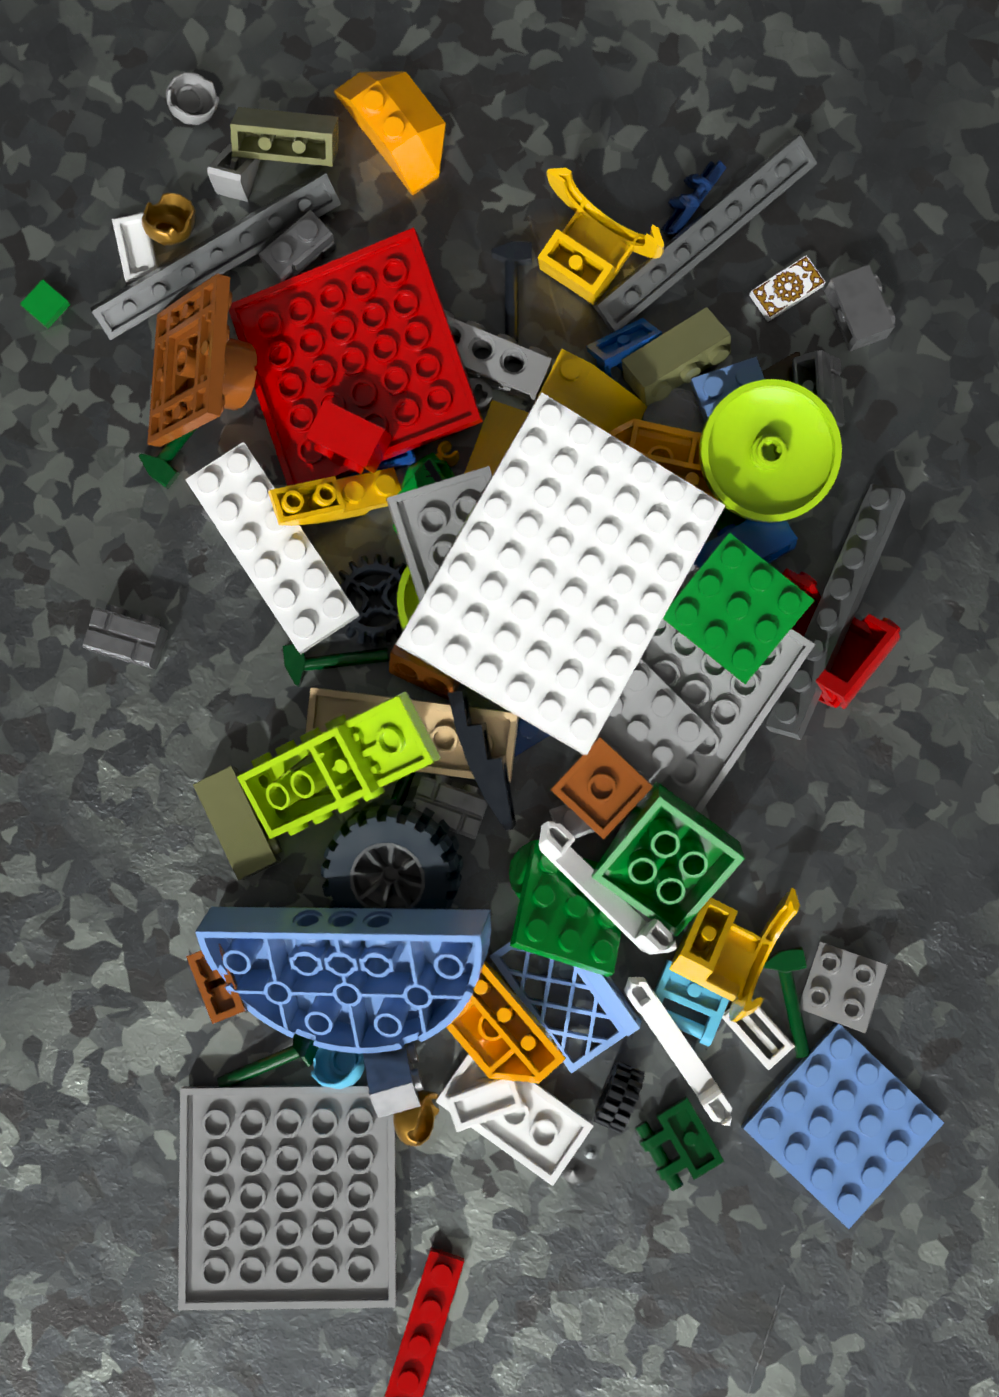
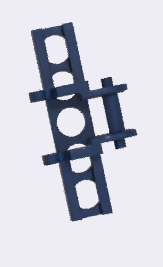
M711 161L700 176L699 174H690L684 179L685 184L695 191L692 194L674 196L668 201L669 206L674 209V212L661 228L666 236L677 235L700 206L726 169V166L721 161H717L716 164Z

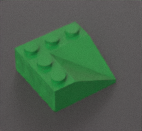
M656 781L653 784V788L633 808L591 876L651 920H659L677 937L742 863L745 857L740 842Z

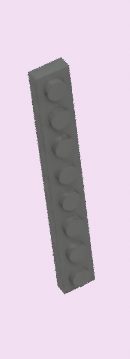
M801 135L792 137L664 245V253L660 258H648L593 304V307L612 333L623 328L818 164Z
M322 171L102 300L90 309L108 338L112 340L173 304L215 274L222 275L263 251L309 210L319 218L342 203L327 174Z
M870 484L804 635L815 646L773 706L765 724L769 731L799 740L802 739L822 693L816 679L823 670L828 672L832 670L906 498L903 489Z

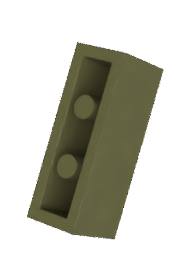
M238 107L230 123L232 157L333 167L339 149V121L337 116Z
M706 307L622 359L624 380L646 407L655 401H661L672 390L684 383H690L691 378L699 376L701 372L712 365L721 364L731 354V334Z
M230 766L193 784L237 879L245 880L281 862L278 854L283 851L277 837L269 838L237 776L245 771L239 772L236 767Z

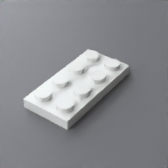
M467 1054L435 1102L449 1111L445 1099L446 1095L488 1081L491 1078H488L471 1056ZM516 1081L525 1108L471 1128L553 1186L594 1125L537 1083Z

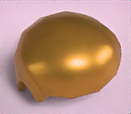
M163 193L157 204L147 203L141 220L142 227L149 238L162 245L181 243L188 239L193 231L195 208L192 202L182 195Z
M420 1090L418 1091L420 1107L393 1114L394 1128L401 1142L409 1146H420L429 1139L434 1128V1118L439 1113V1109L432 1103V1099L438 1098L439 1095L437 1093Z

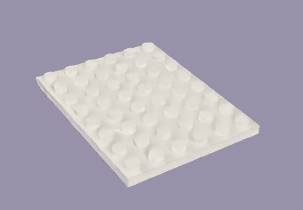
M541 393L395 645L583 755H587L725 505L546 394Z

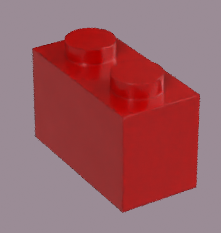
M324 399L306 438L315 443L313 450L321 455L332 459L333 455L336 454L345 459L343 465L359 474H362L364 469L375 474L393 436L385 429Z

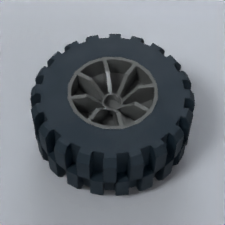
M385 799L380 806L376 802L365 805L362 811L354 812L345 821L325 850L324 856L326 860L321 865V876L327 878L322 885L324 896H332L333 898L329 907L450 909L462 880L460 872L463 867L462 855H457L460 845L456 836L449 838L447 832L450 827L444 820L437 823L432 819L434 811L427 807L423 812L416 810V802L406 800L400 806L397 805L396 799Z

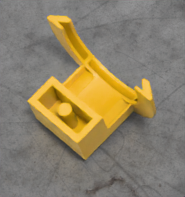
M568 168L547 170L550 186L575 214L562 232L556 229L537 257L540 270L591 304H594L605 293L632 252L649 258H660L663 255L664 242L658 227L652 225L651 234L644 235L620 225L596 208L579 191L573 181L571 170Z
M791 888L779 902L760 936L734 924L738 913L737 910L710 898L689 922L669 970L732 1001L729 1013L730 1021L737 1022L752 1014L762 1004L764 999L759 997L752 1000L765 962L783 929L800 908L795 889Z

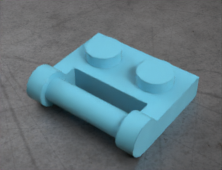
M667 959L654 993L661 1003H663L664 998H668L707 1015L708 1019L705 1025H702L667 1010L680 1031L699 1038V1043L709 1047L729 1000L669 970L672 961Z

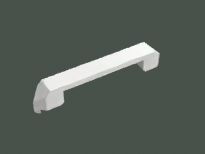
M547 821L541 826L540 851L642 952L658 954L677 949L676 940L673 941L672 933L659 920L653 919L646 922L626 901L592 878L591 874L594 869L570 847L575 838L561 823Z
M629 977L624 991L635 1009L649 1025L697 1095L712 1121L730 1126L732 1107L720 1087L645 978Z

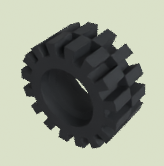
M617 1060L601 1091L602 1094L597 1102L598 1105L594 1112L593 1122L621 1134L626 1127V1123L628 1124L631 1113L633 1114L634 1106L639 1099V1092L642 1090L645 1072Z

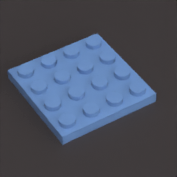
M835 1022L810 1050V1055L802 1058L741 1127L840 1222L850 1229L941 1128L944 1122L844 1027Z

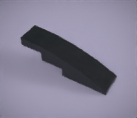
M467 689L449 692L448 697L455 729L468 766L486 802L504 829L512 830L516 826L506 756L491 757L486 722L472 724Z

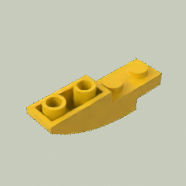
M393 467L376 471L375 474L369 472L337 480L335 476L276 488L269 490L268 494L278 524L294 526L332 522L366 515L370 510L387 507L386 499L397 495L401 491V487Z

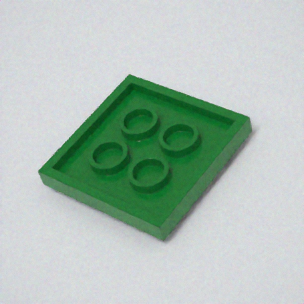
M729 532L672 602L663 619L743 684H746L813 603L814 599Z
M535 842L530 847L510 946L606 977L613 975L621 930L540 851L539 843ZM581 857L595 870L598 862Z

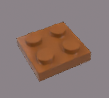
M600 736L593 743L588 754L582 755L556 782L551 791L604 839L653 788V785Z

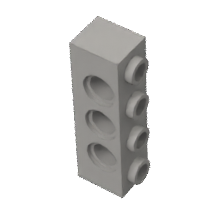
M445 310L453 335L460 339L457 347L467 376L484 380L495 389L534 404L551 371L552 358H549L548 354L540 348L530 346L527 349L517 345V341L508 335L500 333L498 336L490 334L485 331L486 329L476 322L467 321L464 323L456 320L452 313ZM479 348H487L492 353L486 359H478L473 355ZM515 360L520 362L523 368L518 372H510L505 368V365L509 361Z

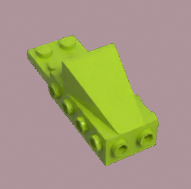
M406 691L348 719L343 714L325 723L326 731L321 732L320 728L317 727L300 736L302 743L297 745L293 739L275 749L277 755L272 757L269 751L251 761L253 768L237 776L270 839L287 831L292 836L309 827L307 822L311 820L315 825L333 816L332 811L338 809L339 813H343L358 805L357 799L361 797L367 802L385 792L382 786L426 767L441 758Z

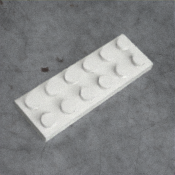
M244 442L185 479L300 654L359 617V614L300 525L283 526L278 524L268 494L269 490L275 488Z

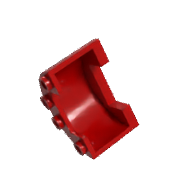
M786 568L782 575L814 599L813 603L791 628L804 637L821 595L816 588L817 582L810 575L802 571L797 574ZM868 614L862 621L854 617L831 672L823 670L816 679L818 686L822 690L818 701L834 708L840 705L841 708L845 709L900 640V627L886 617L880 620Z

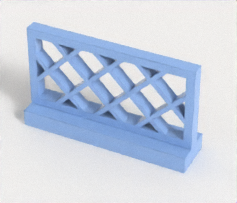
M511 941L490 955V958L515 994L545 1027L564 1054L566 1059L563 1063L570 1073H573L625 1036H630L640 1029L642 1021L610 976L606 977L573 966L572 981L552 977L555 961L553 959H550L547 976L529 973L528 966L531 953L511 947ZM510 950L526 952L523 971L509 969L501 956ZM577 974H579L584 983L576 982ZM515 976H520V977H522V979H521V985H520V983L518 982V980L515 978ZM526 978L546 981L543 1000L529 998L524 991ZM551 983L571 986L568 1005L548 1001ZM575 987L591 991L595 997L593 1010L572 1006ZM598 1003L605 1012L597 1011ZM535 1005L542 1006L541 1014ZM547 1007L567 1011L564 1030L550 1027L545 1021ZM571 1012L591 1016L589 1034L568 1030ZM595 1018L610 1019L618 1031L608 1038L594 1036ZM555 1034L563 1036L562 1043L559 1041ZM567 1037L587 1040L585 1054L573 1061L565 1049ZM592 1041L600 1043L590 1050Z

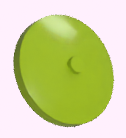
M779 379L759 380L745 384L723 398L707 418L699 444L701 471L714 497L724 504L728 510L742 518L767 523L789 520L815 507L833 486L842 458L840 431L829 408L817 395L807 388Z

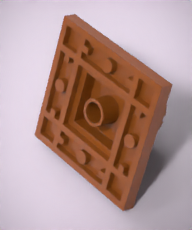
M215 274L157 314L148 445L161 447L220 417L224 408L229 410L242 408L250 398L256 380L257 372L254 370V367L257 365V354L252 344L229 338L230 327L227 325L228 310L232 304V292L229 291L230 277Z

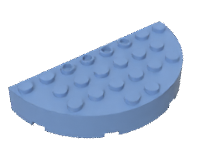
M210 907L195 933L200 948L212 971L217 969L224 980L223 974L228 975L226 968L234 974L237 990L234 989L232 983L226 984L225 989L229 993L230 991L239 993L247 1010L270 1027L291 1038L297 1034L314 1040L313 1046L348 1053H381L402 1049L404 1044L418 1039L420 1042L427 1040L443 1030L462 1012L472 996L486 959L490 943L491 917L490 910ZM219 943L225 952L223 960L220 953Z

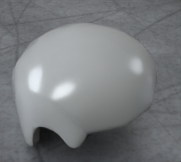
M183 72L173 77L166 90V101L172 115L184 124H202L208 121L217 109L219 97H217L213 82L205 79L198 73Z

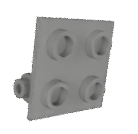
M820 942L799 1003L801 1010L866 1033L888 965Z

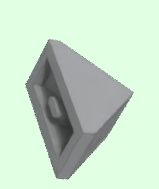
M229 144L208 166L207 173L216 194L248 202L260 159L232 157V147Z

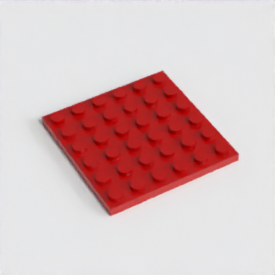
M414 227L232 302L229 308L238 340L252 344L256 350L257 365L254 367V370L257 373L254 388L287 486L332 476L338 479L355 472L343 465L344 458L334 454L332 459H329L314 451L315 443L306 438L324 399L385 429L393 436L381 462L483 422L421 241Z

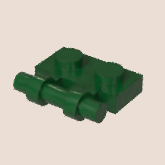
M686 1096L656 1114L663 1126L659 1130L653 1132L647 1121H643L635 1126V1130L641 1138L639 1144L644 1152H649L657 1166L656 1173L660 1180L666 1181L671 1191H675L683 1186V1182L678 1175V1172L687 1168L695 1180L725 1162ZM669 1139L679 1156L672 1160H669L661 1146L662 1143Z

